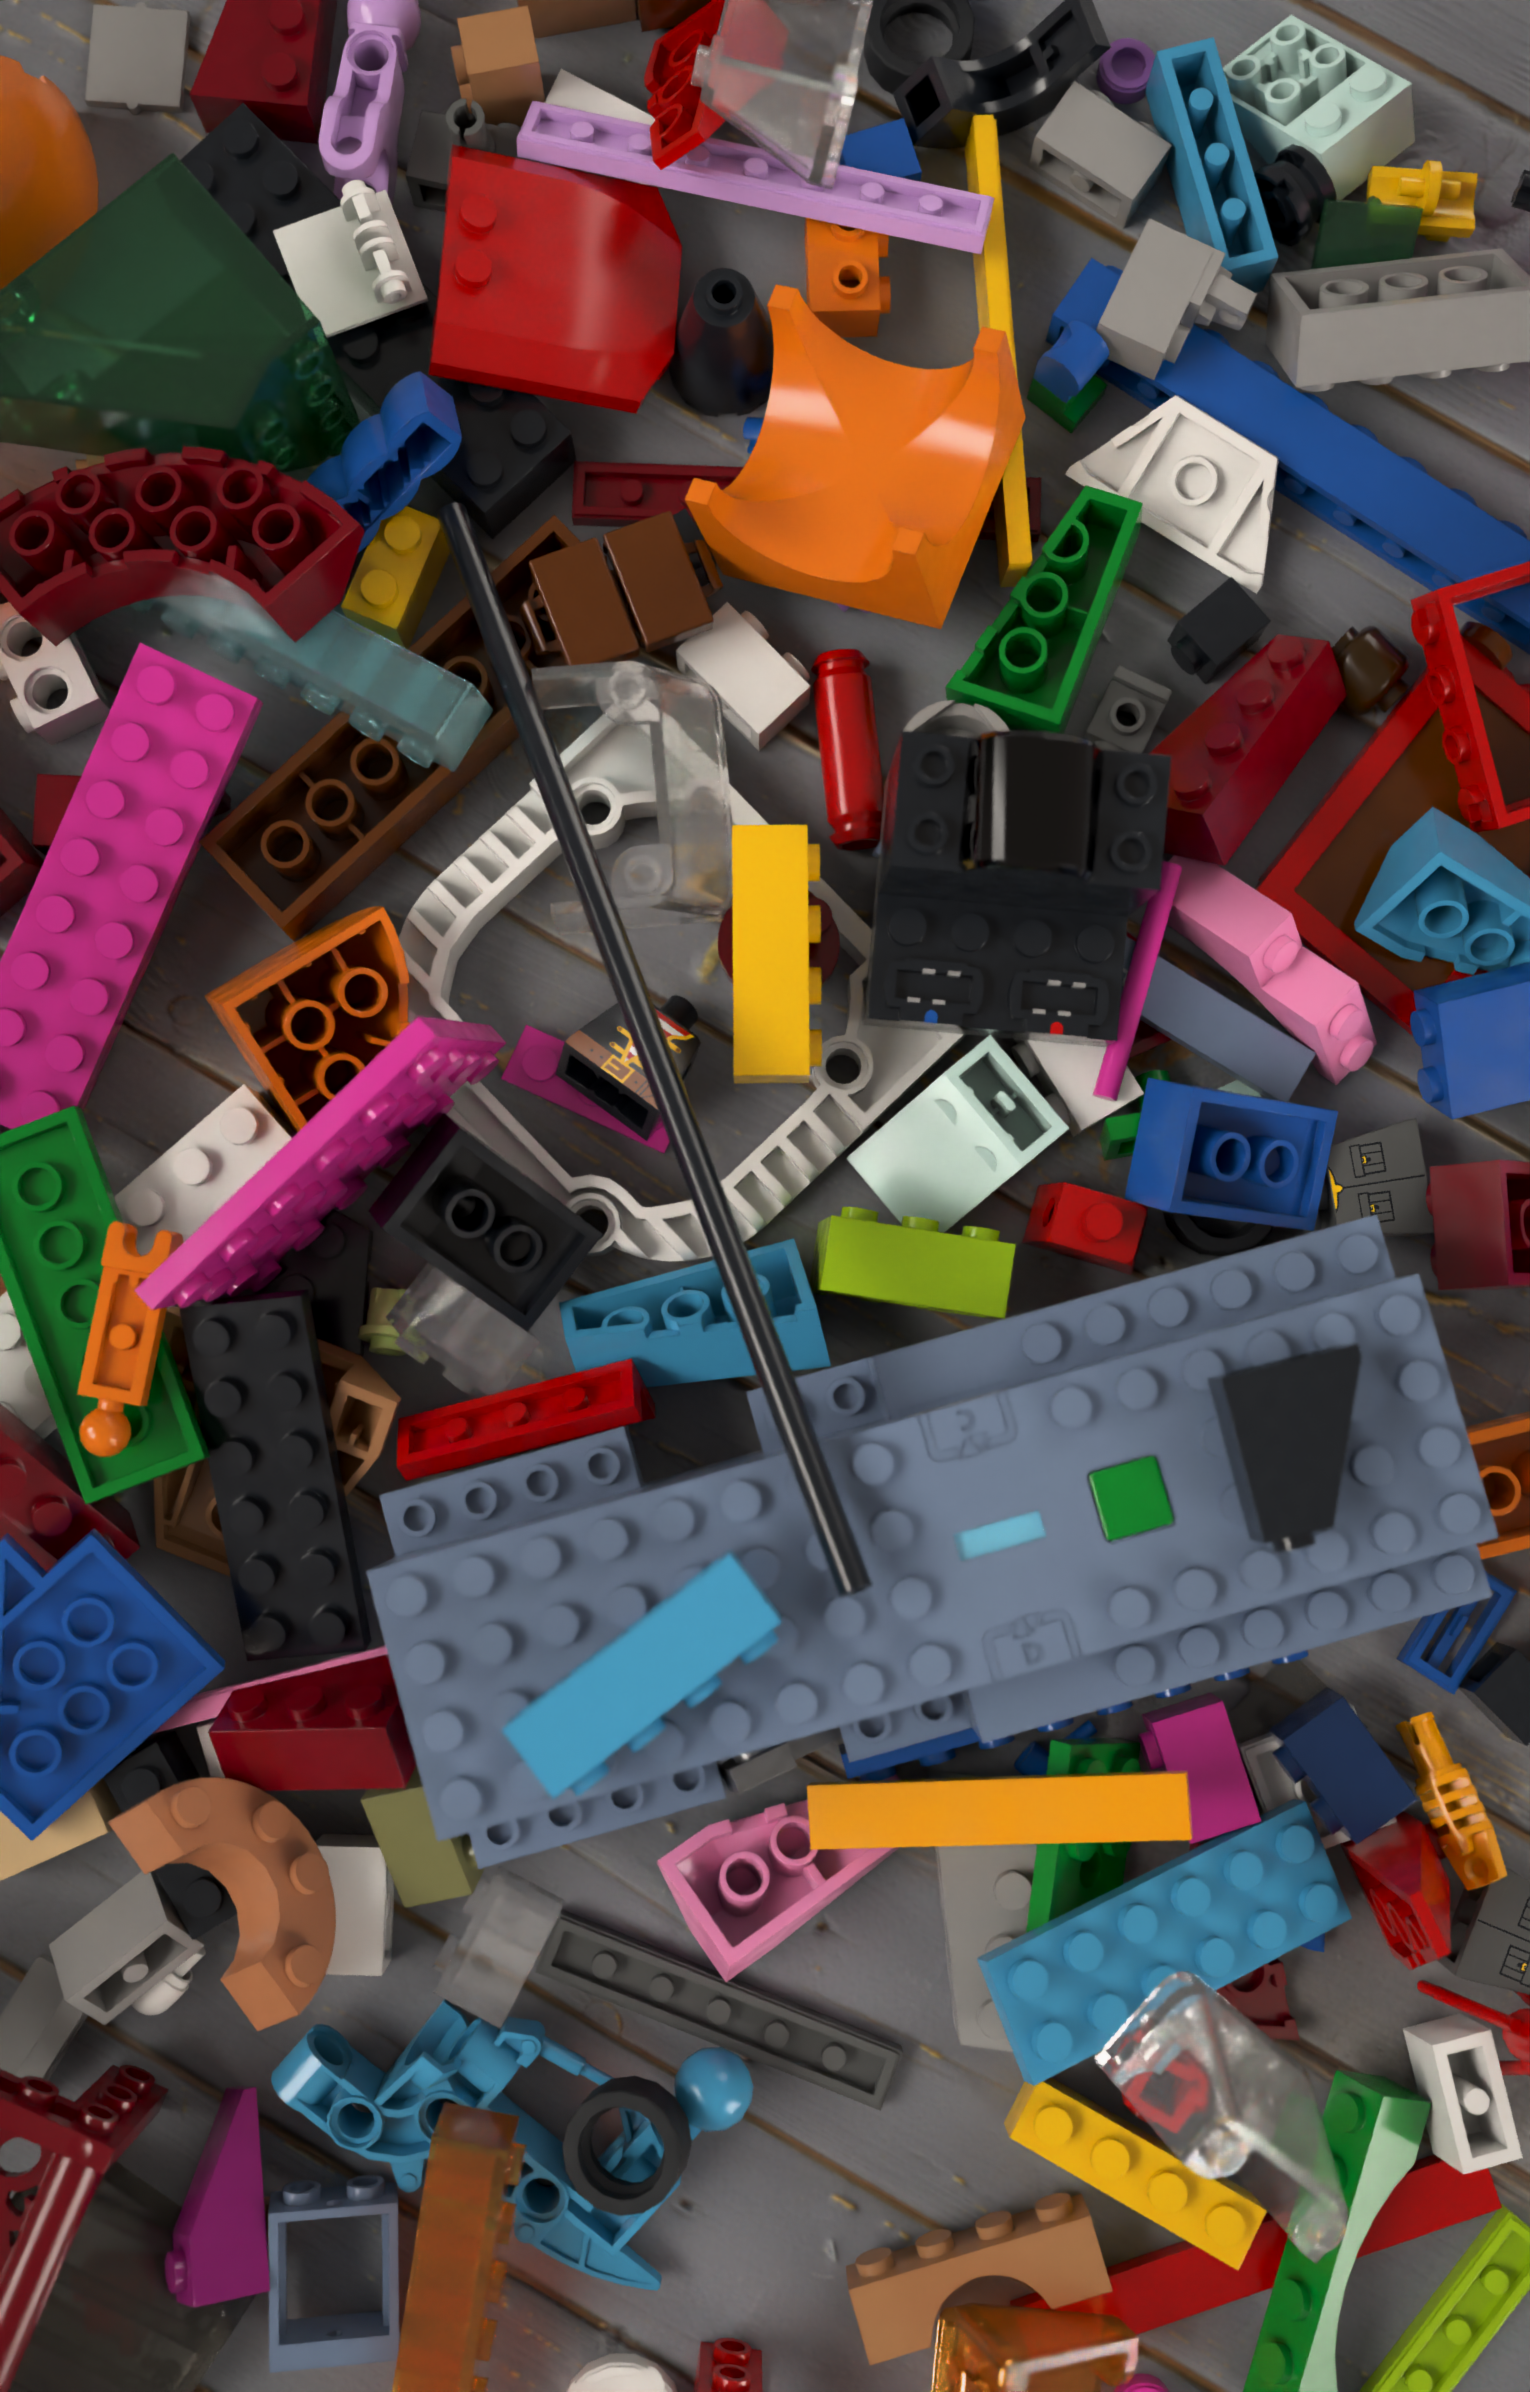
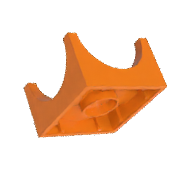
M776 284L767 304L773 331V373L767 409L756 444L744 468L728 487L721 490L717 483L693 478L685 501L723 575L941 629L1026 419L1006 331L982 327L973 348L974 357L962 365L945 369H923L904 366L871 355L850 344L830 330L814 315L797 288Z

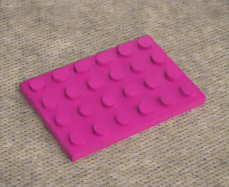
M418 1016L134 1291L151 1310L174 1305L185 1308L196 1300L201 1299L209 1303L220 1295L228 1294L230 1297H234L246 1289L257 1292L265 1287L281 1272L282 1268L277 1262L290 1249L294 1248L296 1251L304 1249L323 1232L325 1227L320 1221L335 1207L339 1210L345 1209L366 1191L368 1186L363 1180L377 1166L380 1165L383 1169L388 1168L409 1150L411 1144L407 1138L422 1123L426 1127H430L439 1120L443 1113L447 1114L452 1109L455 1102L450 1097L466 1081L470 1085H474L496 1067L499 1060L494 1055L506 1042L491 1025Z

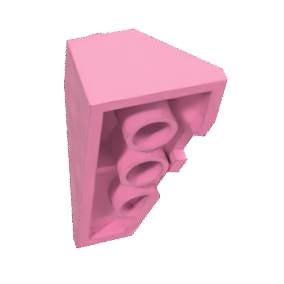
M895 1774L894 1776H892V1777H890V1778H887V1779H884V1780H900V1779H899L898 1776ZM808 1799L786 1806L784 1803L765 1808L762 1813L730 1822L727 1819L710 1824L657 1860V1865L691 1933L723 1980L728 1982L780 1944L900 1847L811 1850Z

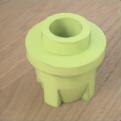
M378 1287L371 1289L366 1325L359 1327L358 1334L359 1339L370 1343V1352L388 1356H402L406 1354V1347L419 1344L420 1333L415 1331L418 1297L413 1296L412 1291L406 1289H382Z

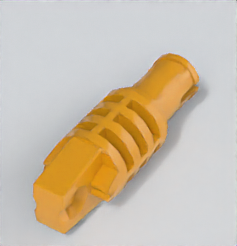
M1433 1712L1423 1713L1410 1718V1722L1403 1721L1395 1727L1397 1732L1400 1733L1419 1775V1778L1414 1780L1416 1784L1414 1789L1422 1801L1424 1812L1427 1813L1430 1819L1429 1823L1432 1830H1436L1440 1836L1437 1838L1440 1848L1467 1890L1499 1881L1507 1876V1871L1494 1827L1485 1813V1807L1480 1802L1477 1795L1478 1792L1470 1780L1467 1768H1463L1461 1763L1454 1764L1434 1720Z

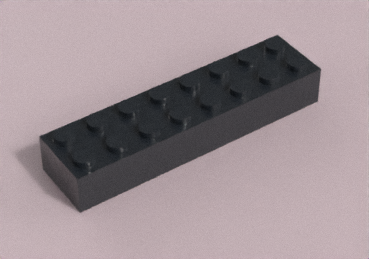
M244 103L157 181L174 218L370 416L380 414L386 395L400 380L418 371H421L453 396L462 434L461 444L452 460L430 477L456 503L464 504L469 516L492 539L574 464L576 455L571 432L535 395L428 375L437 297L423 283L422 285L428 298L427 302L315 342L273 230L341 206L340 199Z

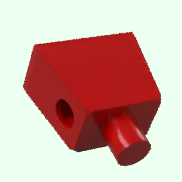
M1066 1182L1038 1185L1022 1243L1132 1275L1148 1219L1149 1207ZM1053 1205H1054V1210H1053L1051 1219H1050V1221H1049V1223H1048L1049 1215H1050L1051 1209H1052V1207H1053Z

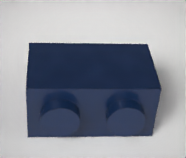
M1328 1687L1269 1729V1732L1280 1746L1272 1752L1274 1758L1295 1784L1304 1779L1317 1798L1310 1802L1309 1806L1331 1835L1340 1830L1356 1844H1359L1418 1800L1346 1699Z

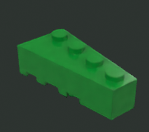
M1087 485L1083 488L1042 547V553L1025 577H1021L1010 593L1009 601L991 626H987L976 642L973 653L961 670L957 669L946 685L947 701L955 700L954 703H965L973 706L976 703L987 707L1005 722L1010 731L1059 747L1139 536L1143 508L1142 502Z

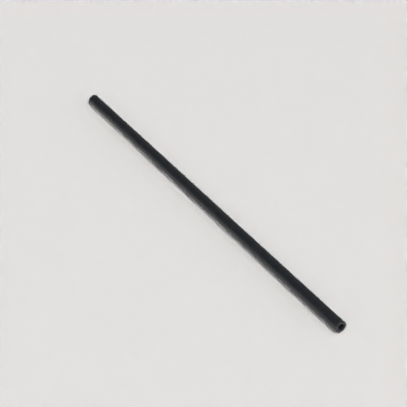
M462 503L447 504L437 514L439 523L839 1597L843 1598L857 1594L870 1588L873 1585L466 506Z

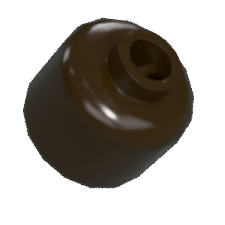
M1352 626L1332 647L1347 694L1341 704L1356 716L1365 715L1375 706L1385 713L1410 686L1402 679V676L1409 669L1410 657L1379 628L1368 626L1359 632Z

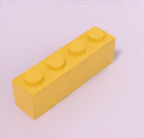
M732 825L734 1083H809L810 1067H822V1030L809 1029V1005H821V967H809V943L821 942L820 905H808V881H820V844H808V825Z
M1052 2077L1035 2086L1024 2081L1004 2121L1009 2138L1236 2270H1239L1267 2212L1253 2193Z

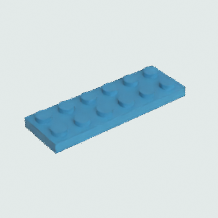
M1292 1799L1260 1815L1261 1822L1224 1833L978 1957L977 1961L1024 2081L1035 2086L1352 1919L1306 1801Z

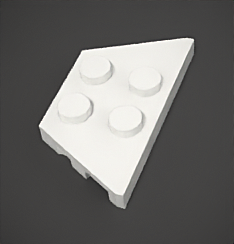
M1175 395L1150 412L1149 415L1134 425L1129 426L1110 439L1109 442L1069 467L1065 475L1084 487L1087 485L1142 502V523L1225 575L1232 576L1235 581L1257 594L1262 587L1279 459L1269 451L1180 396Z

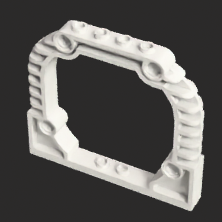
M635 686L626 692L560 754L580 811L585 805L592 802L604 803L610 808L609 816L605 821L595 825L586 824L595 849L607 848L615 843L624 831L626 820L661 816L685 818L699 803H702L731 834L732 825H769ZM535 778L529 783L531 790L519 802L513 805L490 829L483 833L463 854L453 861L445 871L434 879L411 908L399 936L409 974L407 988L409 999L408 1022L410 1024L418 1016L463 1022L459 1015L449 1006V996L459 958L479 930L551 862L562 854ZM821 877L820 881H808V890L829 905L832 917L839 930L840 946L860 966L849 976L847 984L848 1015L845 1035L832 1037L822 1044V1067H813L812 1069L813 1083L817 1090L737 1168L720 1181L743 1242L755 1236L966 1035L863 1025L872 929ZM845 1055L855 1060L859 1068L857 1079L846 1084L836 1083L830 1079L825 1065L831 1058ZM466 1081L450 1097L455 1104L446 1115L499 1153L580 1216L586 1210L597 1209L607 1215L609 1223L607 1232L597 1241L587 1256L605 1255L616 1248L633 1256L654 1261L685 1262L712 1257L692 1200L655 1207H642L626 1189L610 1178L592 1174L572 1178L480 1081L474 1085H470Z

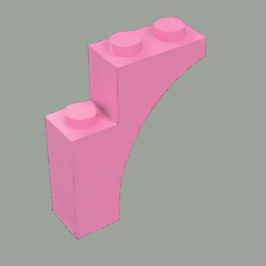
M1174 855L1168 862L1181 866L1182 872L1167 925L1190 940L1236 978L1279 1021L1294 1040L1316 1052L1311 1062L1320 1075L1337 1086L1350 1071L1359 1070L1370 1058L1377 1041L1358 982L1302 945L1291 912L1217 864Z

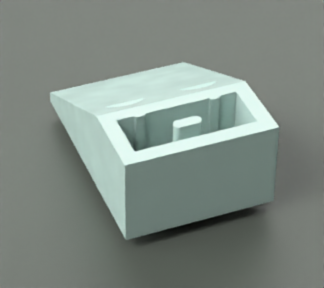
M1293 15L1287 17L1223 67L1243 136L1267 164H1272L1278 153L1289 145L1294 144L1307 149L1315 155L1328 172L1337 194V203L1368 179L1372 166H1385L1415 142L1412 83Z
M989 1035L938 1077L846 1159L901 1225L903 1216L939 1221L938 1232L944 1233L1065 1133L1069 1127L995 1039Z

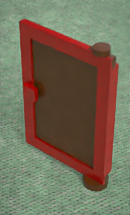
M1466 622L1459 631L1504 803L1506 804L1530 796V694L1503 672V669L1513 657L1511 647L1506 640L1484 624ZM1428 666L1258 879V884L1254 887L1255 890L1292 913L1301 942L1307 948L1357 981L1361 993L1412 1036L1410 1015L1413 1011H1416L1414 990L1488 972L1477 969L1474 975L1455 971L1454 963L1424 956L1421 962L1401 958L1357 932L1354 925L1390 847L1429 809L1435 807L1471 830L1469 822L1464 819L1458 806L1460 787L1454 764L1447 759L1443 749L1442 735L1444 726L1439 707L1432 701L1427 689ZM1530 819L1500 829L1476 832L1530 878Z

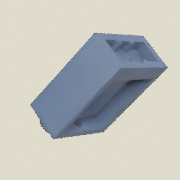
M364 2175L348 2180L346 2186L321 2188L319 2182L304 2180L286 2184L282 2191L271 2192L268 2213L270 2279L269 2373L399 2361L397 2182H385L383 2177ZM381 2214L382 2311L287 2319V2222Z

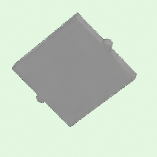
M138 2L135 7L94 4L85 92L87 106L129 109L132 115H138L141 110L183 113L191 22L189 11L147 8L143 2Z

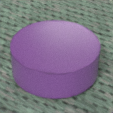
M1123 38L1116 40L1110 44L1111 48L1100 58L1096 73L1097 84L1100 91L1111 101L1119 104H1132L1146 96V85L1155 55L1145 43L1137 39Z

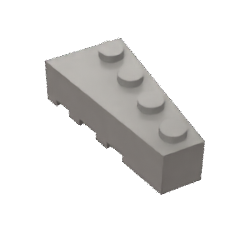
M925 1769L926 1779L980 1777ZM1037 1844L935 1846L953 2020L960 2044L1013 2052L977 1958L1026 1933Z

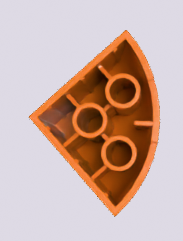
M383 906L369 907L334 921L286 946L204 995L245 1061L296 1134L410 1025V1022H408L409 999L407 988L409 974L396 930Z

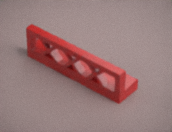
M632 1358L399 1418L397 1468L406 1481L653 1419L656 1418L655 1403Z

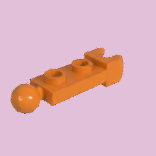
M113 1221L108 1228L101 1265L105 1267L103 1268L77 1392L78 1395L99 1398L97 1408L91 1410L84 1417L79 1427L80 1440L83 1446L96 1456L111 1457L120 1453L127 1446L131 1438V1424L123 1414L125 1403L147 1406L167 1307L151 1310L134 1290L183 1244L184 1239L181 1233L168 1230L159 1231L155 1236L151 1251L141 1256L136 1248L138 1231L135 1226Z

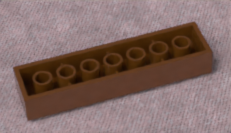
M555 515L491 572L543 713L582 678H571L562 652L536 655L519 611L520 607L527 600L531 601L539 595L530 573L529 561L581 542ZM467 595L199 841L207 852L294 942L307 934L519 737ZM542 608L534 611L545 642L548 643L556 640L545 609Z

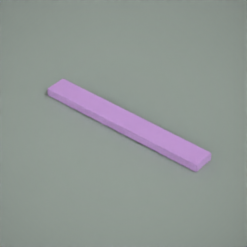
M532 101L517 136V157L976 254H981L994 202V198L991 196L710 137L663 170H660L653 162L649 130L651 125L538 101Z

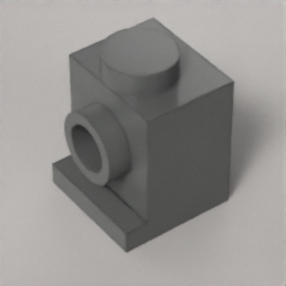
M1118 665L1080 745L1090 750L1089 754L1091 757L1097 749L1143 753L1173 690ZM1118 712L1135 720L1136 724L1133 726L1120 724L1116 718V713Z

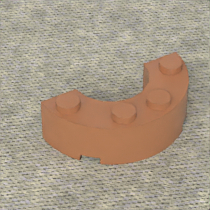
M218 1777L197 1778L174 1784L120 1813L108 1822L145 1875L165 1864L190 1863L209 1871L227 1888L237 1909L240 1936L234 1960L220 1980L257 2031L295 2017L305 2009L319 1989L331 1960L336 1930V1908L326 1861L323 1859L309 1831L283 1803L265 1791L244 1782Z

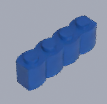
M421 371L406 376L386 395L380 414L365 419L350 432L342 446L341 455L330 458L322 463L307 479V482L334 499L365 530L357 554L373 540L378 532L381 520L397 514L411 502L419 489L421 479L440 471L455 456L461 444L462 434L453 396Z

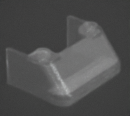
M634 661L533 668L532 681L542 710L599 705L603 714L609 720L619 725L650 724L660 844L632 847L623 852L613 866V898L625 929L707 923L723 919L727 910L733 905V823L721 698L716 689L703 680ZM580 900L550 903L551 916L559 935L592 932Z

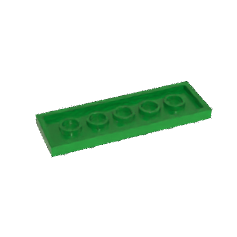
M72 1106L0 1134V1273L86 1505L205 1460L211 1456L164 1330H162L147 1406L126 1403L124 1405L123 1414L131 1424V1438L127 1446L114 1456L99 1457L91 1454L80 1440L79 1427L84 1417L91 1410L97 1408L99 1398L78 1395L77 1392L103 1268L105 1267L101 1265L110 1224L113 1221L123 1222L82 1109Z

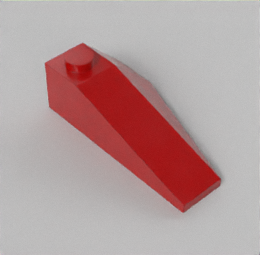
M712 0L654 42L644 75V85L652 94V97L646 103L647 111L655 118L649 130L653 162L660 170H663L705 142L755 91L765 87L776 75L779 69L778 60L785 35L757 0Z
M1403 1811L1395 1816L1397 1822L1376 1830L1359 1844L1348 1840L1340 1843L1392 1955L1409 1970H1412L1451 1953L1450 1880L1440 1861L1446 1858V1855L1437 1841V1838L1440 1837L1437 1831L1432 1830L1429 1822L1423 1825L1421 1821Z

